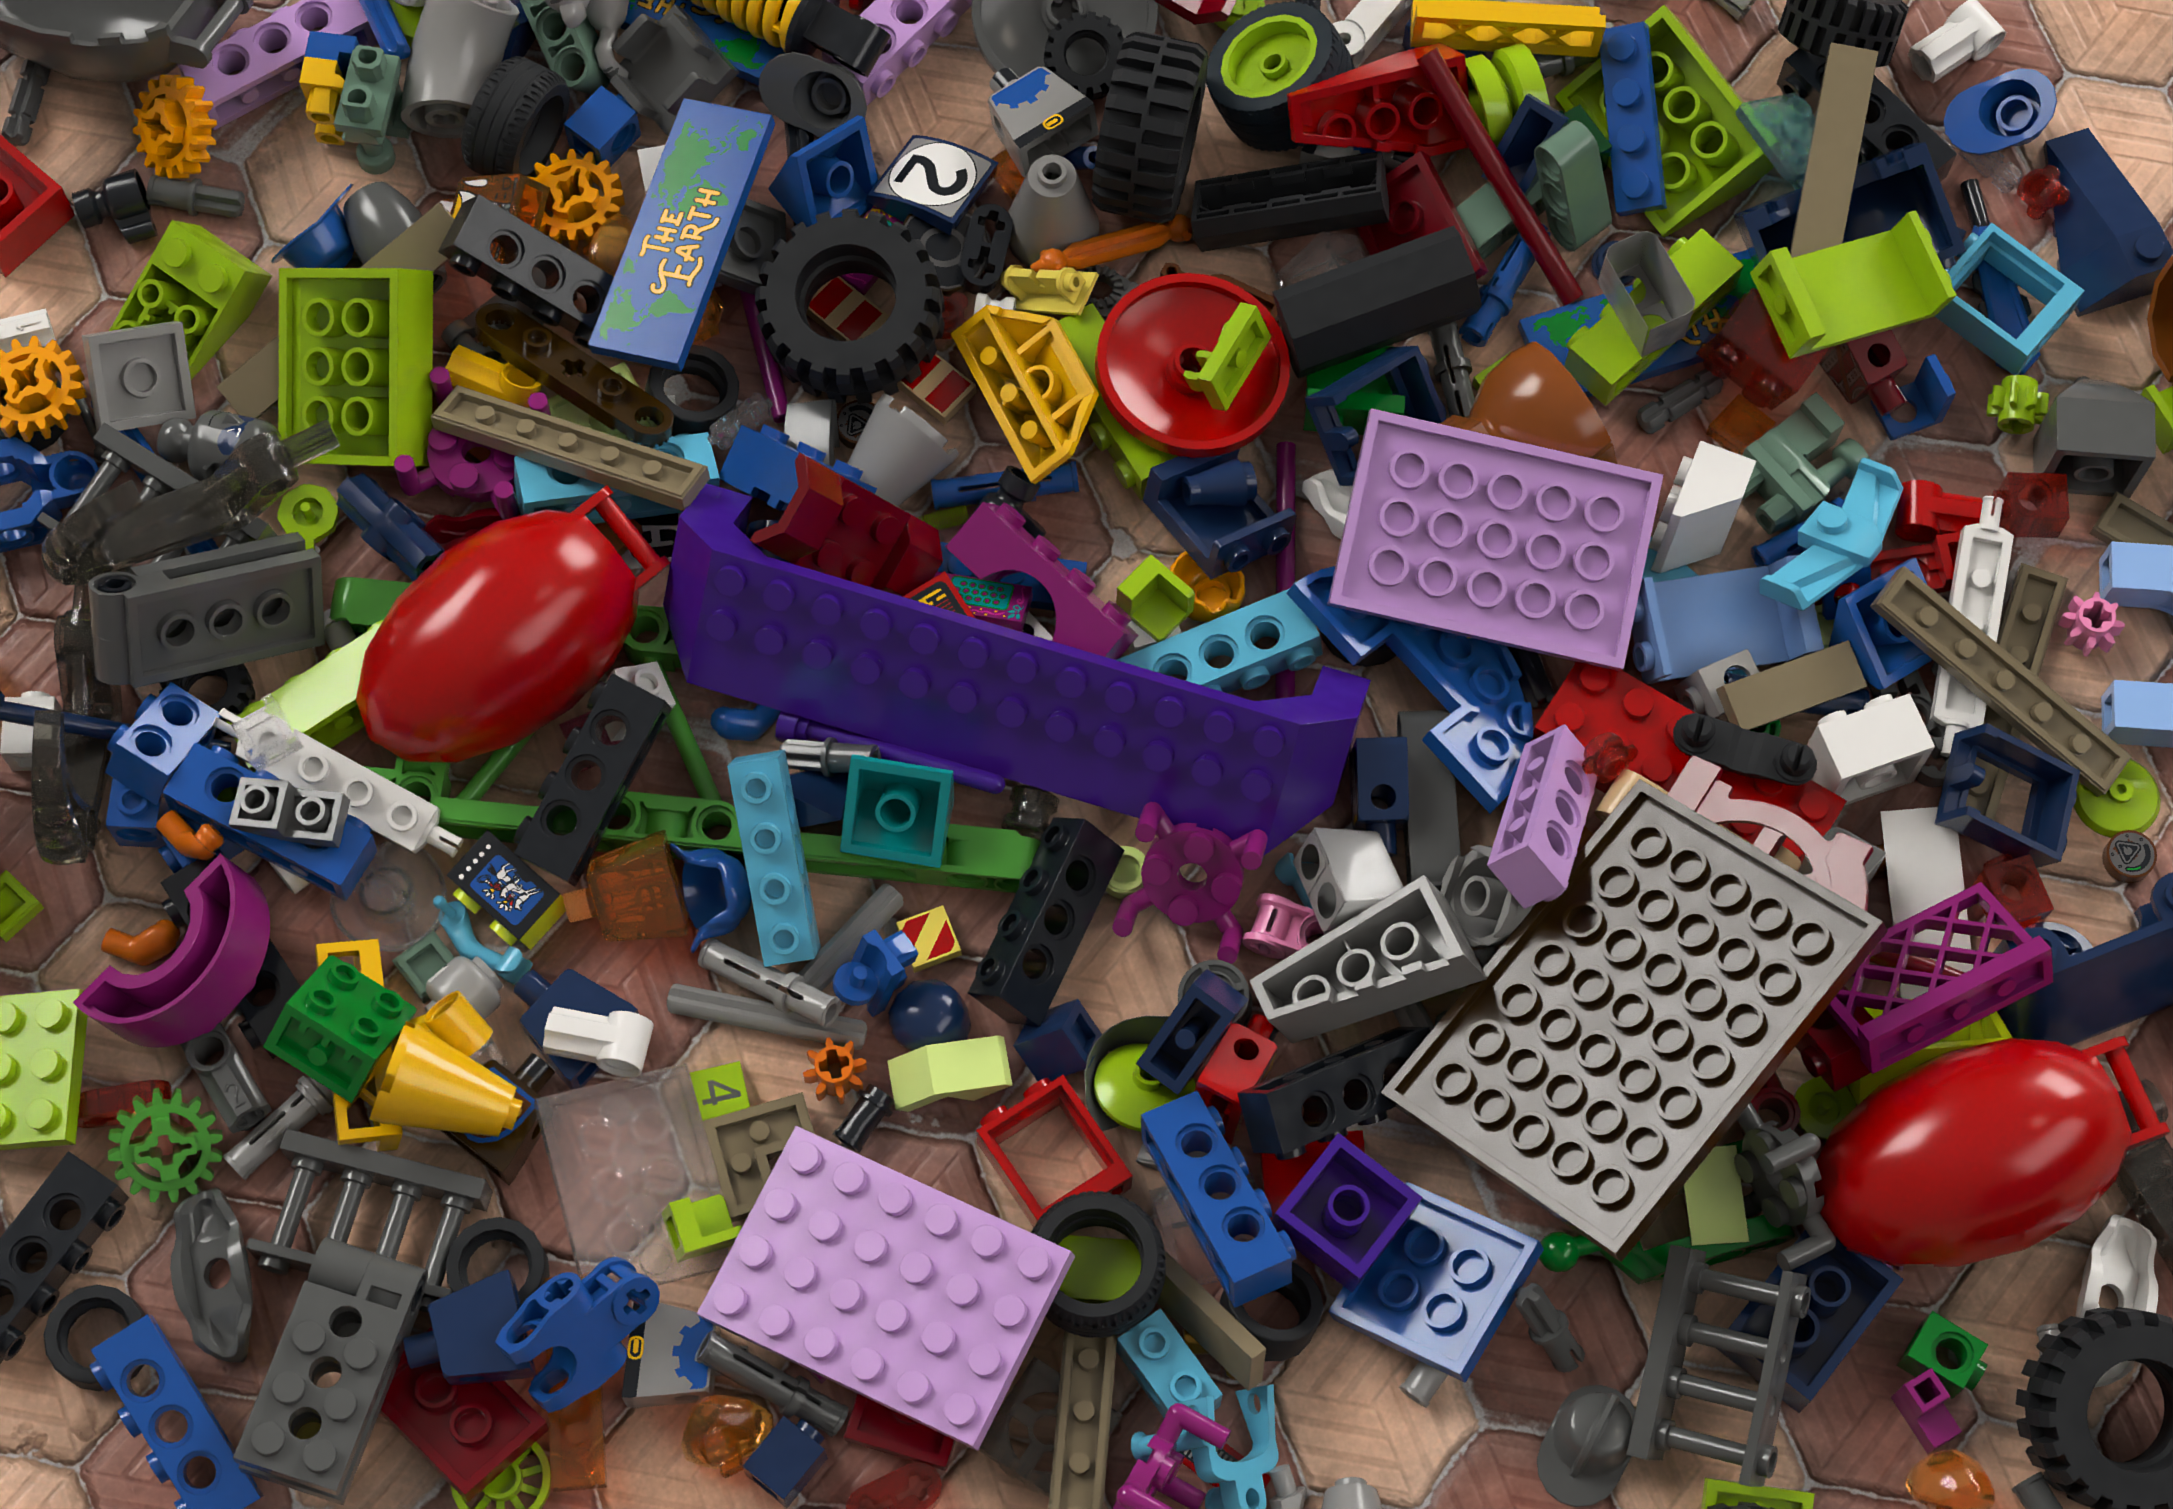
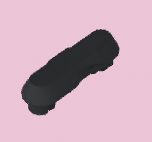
M1692 713L1683 716L1677 721L1673 729L1674 742L1681 752L1689 756H1697L1720 766L1723 770L1746 777L1774 780L1787 785L1798 786L1810 781L1817 770V760L1813 750L1808 745L1767 733L1746 730L1736 724L1702 714Z

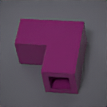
M1932 1368L1904 1384L1891 1396L1894 1404L1927 1454L1954 1439L1962 1432L1944 1405V1402L1951 1396Z

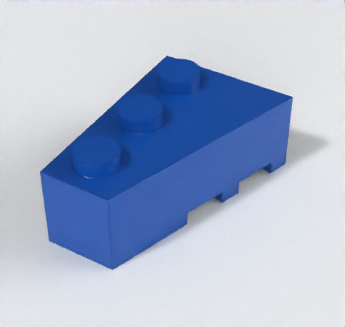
M763 424L760 432L741 425L719 473L720 480L750 496L767 502V505L779 511L786 510L798 489L795 459L799 452L874 494L877 490L876 487L860 480L864 471L836 459L832 467L823 462L827 453L801 441L797 449L787 445L790 438L788 434L766 424Z

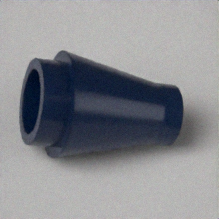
M1237 458L1195 475L1183 477L1181 480V492L1187 506L1199 504L1243 507L1247 501L1254 500L1257 496V478L1252 464L1249 461L1240 462Z

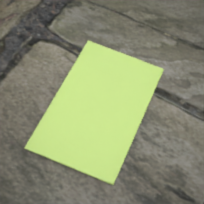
M1736 1145L1715 1146L1684 1184L1692 1246L1749 1242L1741 1178L1734 1164V1157L1737 1155Z

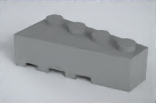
M1423 875L1249 981L1267 1020L1290 1042L1296 1043L1487 978L1448 900Z

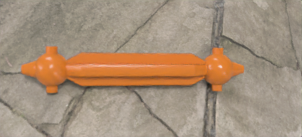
M1176 214L1173 220L1163 224L1147 222L1074 242L1063 251L1055 248L1045 249L1041 251L1040 258L1030 265V269H1033L1035 272H1038L1039 269L1061 270L1064 267L1080 270L1160 248L1169 239L1174 242L1189 241L1192 238L1191 218L1183 214Z

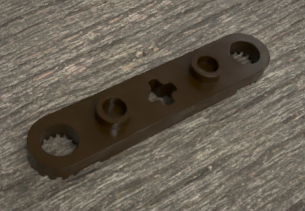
M492 303L479 309L475 317V336L480 343L483 342V346H490L491 349L501 353V358L611 430H619L626 435L628 440L632 439V442L641 443L643 446L648 444L650 448H654L655 444H658L660 447L664 441L666 443L669 441L673 431L674 415L667 405L514 306L505 303ZM498 320H501V324L506 322V326H510V328L497 330L491 328L488 324L492 325L493 321L495 324H498ZM641 417H643V420H647V417H650V421L655 418V422H659V425L656 427H645L638 422L641 421Z

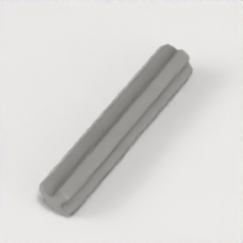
M887 883L882 884L822 947L815 959H811L798 973L805 978L806 984L823 991L833 980L837 969L852 960L862 936L874 929L878 932L903 906L902 895ZM787 989L790 996L803 1000V996Z

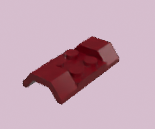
M800 452L795 459L798 489L781 519L776 524L755 531L750 539L754 544L794 565L902 597L933 579L943 562L938 529Z

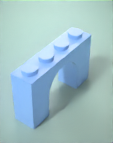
M2112 541L2099 559L2100 598L2108 601L2110 604L2118 603L2122 607L2156 609L2173 616V546ZM2113 680L2101 696L2102 731L2117 744L2173 748V683Z

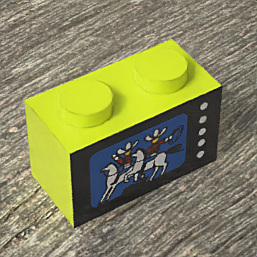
M488 830L446 875L459 886L452 895L474 914L481 908L486 910L495 918L488 927L510 946L519 940L531 950L570 907L568 901Z

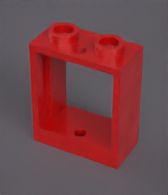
M1061 1075L1052 1082L1049 1078H1044L1034 1083L1023 1093L1024 1100L1010 1109H1007L1005 1105L995 1108L981 1119L980 1124L982 1127L976 1130L978 1146L1033 1227H1035L1039 1218L1051 1206L1071 1195H1078L1089 1191H1102L1113 1195H1122L1132 1188L1133 1175L1064 1075ZM1060 1106L1103 1170L1042 1209L999 1144Z

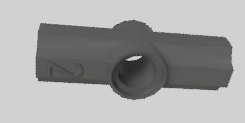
M221 1022L209 1033L202 1034L180 1044L187 1062L197 1073L233 1134L239 1131L251 1130L259 1125L267 1114L272 1111L245 1065L242 1054L229 1038ZM224 1051L220 1061L211 1066H205L208 1057L213 1053Z

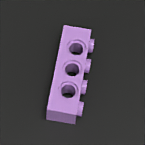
M301 0L291 6L281 7L265 20L249 28L239 29L228 39L217 44L211 52L212 60L205 68H195L182 64L178 66L182 77L194 78V86H203L205 88L202 100L212 101L213 103L212 109L208 112L209 119L217 120V126L213 130L226 125L300 85L299 80L309 32L313 29L324 27L316 32L356 36L359 45L371 47L377 45L378 42L358 0ZM283 48L280 52L270 53L275 49ZM242 70L238 74L229 75L233 71Z
M875 0L859 16L873 22L891 35L884 48L887 52L880 55L868 78L847 68L859 81L865 95L866 104L869 105L876 97L881 98L885 96L895 84L896 78L908 66L911 68L916 66L924 58L928 47L939 36L946 37L956 27L959 17L971 7L972 0ZM906 20H916V21H918L917 23H914V24H904V23H902L903 21H906ZM822 52V60L824 62L842 65L828 54Z
M1565 724L1524 745L1487 863L1488 868L1524 909L1542 900L1545 902L1552 901L1558 898L1568 887L1569 876L1577 855V848L1583 827L1586 824L1587 813L1595 793L1594 789L1601 768Z

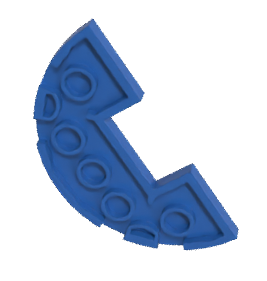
M1336 566L1321 569L1295 582L1286 594L1353 666L1385 643L1449 711L1450 715L1429 730L1422 741L1491 814L1509 795L1524 745L1533 738L1531 702H1525L1523 692L1518 682L1522 674L1507 646L1328 606Z

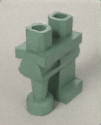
M358 45L352 50L334 126L336 131L343 132L342 139L345 142L358 143L356 156L360 167L369 174L378 175L390 170L396 160L392 143L385 136L409 139L411 128L401 118L403 92L399 85L402 63L399 56L384 54L381 48Z
M1817 392L1802 402L1800 409L1777 427L1772 428L1758 440L1748 445L1742 456L1756 460L1742 500L1757 491L1766 501L1758 507L1755 517L1768 534H1773L1787 526L1792 527L1808 519L1821 502L1825 501L1831 488L1844 477L1854 479L1860 460L1862 458L1870 459L1865 449L1857 441L1847 438L1833 449V460L1819 469H1816L1810 463L1835 445L1845 424Z

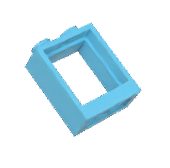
M1991 223L1980 236L1974 232L1971 233L1963 242L1966 252L1956 255L1959 258L1956 265L1952 266L1951 269H1945L1951 277L1954 291L1985 260L2046 306L2017 339L1958 296L1950 301L1935 317L2010 373L2018 375L2073 313L2085 290L1995 224Z

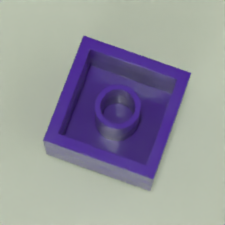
M1338 1133L1275 1212L1271 1222L1277 1232L1281 1230L1286 1231L1297 1251L1350 1292H1353L1413 1215L1423 1197Z

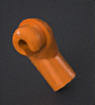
M175 810L165 813L155 826L180 854L189 858L209 860L215 856L214 851L224 843V837L214 826L203 824L195 832Z
M167 919L159 920L155 925H151L136 936L110 928L103 938L101 950L131 963L148 966L175 949L176 942L180 938V929H177L175 924Z

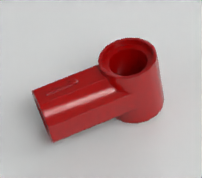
M1910 480L1902 483L1904 489L1897 504L1895 534L1899 538L1910 542H1930L1935 539L1936 535L1961 532L1964 526L1979 523L1983 503L1982 498L1942 492L1943 489L1940 485L1927 480Z

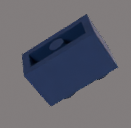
M1206 969L1188 989L1136 1064L1178 1095L1192 1080L1249 999Z

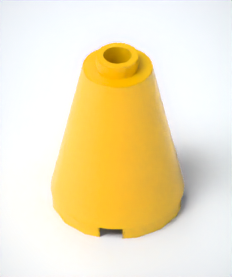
M406 1021L369 1119L382 1124L499 1137L502 1127L513 1130L523 1101L514 1098L516 1086L418 1024Z

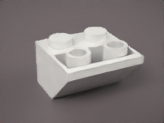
M1701 440L1693 459L1683 456L1649 549L1658 551L1651 568L1652 571L1663 573L1721 553L1756 460Z

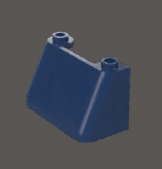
M1926 142L1913 143L1857 165L1843 243L1889 231L1908 212L1916 210L1923 226L1931 235L1932 245L1943 268L1947 269L1956 265L1954 256L1966 252ZM1802 187L1734 215L1739 232L1755 267L1772 250L1787 246L1790 253Z
M2173 872L2156 882L2151 890V902L2140 906L2134 914L2139 922L2138 930L2069 956L2061 939L2051 930L2042 927L2025 929L2032 939L2040 935L2052 948L2053 983L1997 1011L2013 1038L2058 1041L2072 1046L2173 1006ZM2002 940L1993 953L2003 954L2017 947L2014 941Z

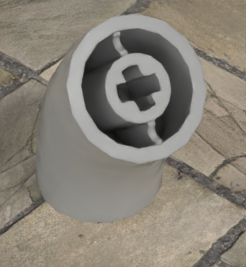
M510 0L425 1L412 42L403 87L401 118L409 128L438 138H462L467 115L478 91L490 73L502 63L511 32L520 14L516 5Z

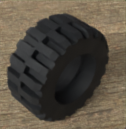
M1141 31L1131 33L1124 39L1121 51H1119L1115 70H1113L1109 93L1107 94L1093 170L1092 203L1100 211L1160 224L1174 219L1191 163L1205 93L1209 56L1208 52L1199 43Z
M843 209L842 217L831 218L829 211L817 214L815 217L818 223L806 228L805 224L800 222L791 228L790 231L793 238L788 243L783 239H779L771 249L774 262H763L758 275L763 286H759L755 291V304L759 311L757 319L761 332L774 361L779 363L783 374L792 383L800 381L803 390L815 397L820 396L823 391L827 393L829 399H835L836 403L844 404L846 396H856L858 404L873 402L871 394L882 390L885 394L891 396L899 392L897 386L899 381L905 378L909 383H912L922 374L919 363L921 361L926 363L932 361L937 352L935 339H940L943 336L945 323L942 313L945 311V305L934 263L930 261L928 251L919 239L912 240L908 228L898 221L894 222L891 227L888 226L886 216L871 211L868 214V218H860L858 209ZM865 273L876 276L891 285L896 298L895 306L887 321L872 334L858 340L836 341L822 337L810 328L806 316L808 306L816 292L830 280L845 274Z
M2100 1307L2086 1310L2084 1318L2071 1316L2060 1322L2058 1329L2061 1333L2058 1336L2045 1334L2036 1345L2037 1349L2042 1352L2038 1361L2027 1359L2021 1374L2030 1377L2027 1390L2017 1389L2016 1405L2025 1407L2026 1418L2018 1419L2016 1422L2019 1436L2030 1439L2032 1446L2028 1447L2025 1451L2032 1465L2045 1470L2043 1477L2054 1489L2065 1492L2067 1498L2093 1509H2173L2172 1318L2158 1313L2116 1307L2115 1309ZM2124 1361H2135L2144 1364L2159 1383L2164 1400L2163 1422L2156 1439L2147 1450L2129 1461L2116 1462L2104 1457L2092 1440L2087 1421L2088 1403L2096 1383L2109 1369Z

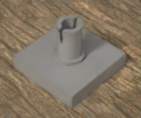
M172 321L82 335L96 432H98L104 422L114 429L121 431L164 424V422L172 418L187 420L196 418L182 322Z

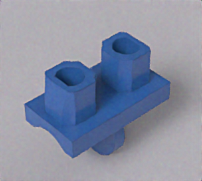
M875 929L862 936L851 962L845 963L837 969L833 978V990L836 996L842 1002L851 1006L867 1004V1011L872 1017L885 1011L894 990L904 985L907 979L904 968L915 962L918 951L902 930L884 940Z

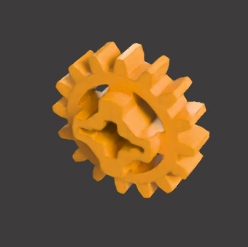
M160 75L159 80L150 79L148 81L149 92L140 91L138 95L143 103L142 109L133 110V114L138 118L137 126L132 128L133 134L140 135L141 142L137 145L136 150L137 152L147 153L144 165L146 168H155V175L168 177V179H187L190 174L201 173L200 162H209L211 160L206 148L207 145H216V140L211 136V128L217 126V120L209 119L208 112L213 107L212 101L202 100L205 88L203 86H194V78L181 77V75Z
M569 149L567 159L560 160L553 152L550 154L551 164L546 167L538 162L534 164L537 177H524L523 182L526 192L520 194L522 208L525 209L523 214L527 224L545 235L550 234L549 237L560 244L563 240L569 241L572 251L577 250L579 240L585 239L593 247L596 246L595 234L601 233L606 237L612 235L609 221L621 223L622 215L619 207L625 206L623 190H620L622 189L620 176L618 173L612 174L610 163L607 160L596 165L593 152L588 151L583 159H577L574 149ZM593 182L602 189L604 197L599 196L598 189L592 188ZM542 203L547 205L548 210L553 211L552 218L543 210Z
M32 336L29 345L26 347H22L17 339L11 340L12 351L5 353L0 349V395L1 389L7 392L4 396L7 403L5 407L1 404L0 398V428L5 437L11 438L19 430L25 442L31 441L34 431H40L45 439L51 438V426L56 424L63 430L68 428L64 418L67 413L80 415L81 410L74 399H83L87 396V392L81 383L85 380V376L80 366L76 365L77 362L69 349L62 352L57 341L53 339L47 343L45 348H43L37 336ZM57 371L61 374L62 377L61 388H58L55 385L58 381L55 375Z

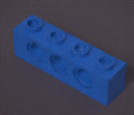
M195 742L162 792L169 809L175 810L179 815L200 826L203 824L214 826L225 839L324 891L347 901L378 851L373 834L370 833L372 829L362 820L347 814L340 847L323 846L317 849L308 848L302 843L279 840L233 829L229 826V821L235 800L231 802L218 801L217 797L220 792L229 787L238 788L240 777L280 779L264 769L257 768L255 772H252L238 765L239 759L220 746L213 745L211 749H208Z
M1194 1091L1141 1114L1142 1141L1233 1307L1236 1308L1292 1283V1261L1296 1259V1252L1292 1241L1285 1230L1276 1231L1270 1220L1272 1210L1269 1201L1261 1188L1253 1190L1246 1177L1249 1175L1246 1161L1237 1146L1230 1148L1224 1139L1225 1127L1215 1106L1206 1107L1198 1091ZM1194 1151L1205 1152L1207 1155L1200 1158H1193L1188 1156L1187 1154ZM1218 1192L1231 1195L1222 1200L1210 1197V1195ZM1240 1234H1248L1254 1237L1253 1240L1248 1242H1239L1233 1238Z
M145 1315L91 1349L96 1361L89 1366L95 1378L105 1392L112 1388L115 1389L125 1405L117 1410L124 1425L134 1438L142 1433L153 1451L146 1456L151 1469L162 1484L170 1479L180 1494L181 1498L174 1502L176 1509H244L264 1496L252 1475L240 1471V1464L236 1463L233 1459L236 1449L153 1315ZM144 1364L152 1366L159 1375L157 1390L147 1397L138 1395L131 1386L132 1373L136 1368ZM170 1410L182 1413L188 1423L185 1436L178 1442H170L164 1439L159 1432V1421ZM197 1456L209 1458L216 1467L215 1479L208 1487H197L187 1477L188 1464Z

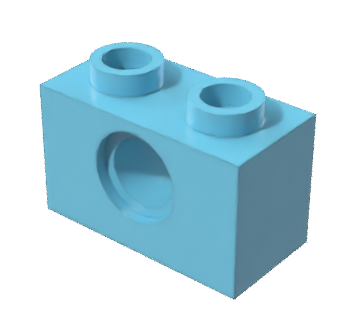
M1161 1308L1117 1338L1116 1352L1163 1418L1175 1402L1214 1395V1411L1220 1407L1223 1396L1222 1392ZM1195 1406L1194 1410L1199 1412L1198 1408Z

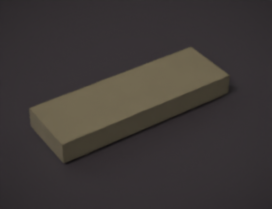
M1848 640L1717 688L1716 691L1729 723L1736 724L1746 730H1752L1854 693L1867 687V684Z
M1165 1251V1282L1157 1303L1247 1391L1251 1390L1262 1382L1266 1347Z

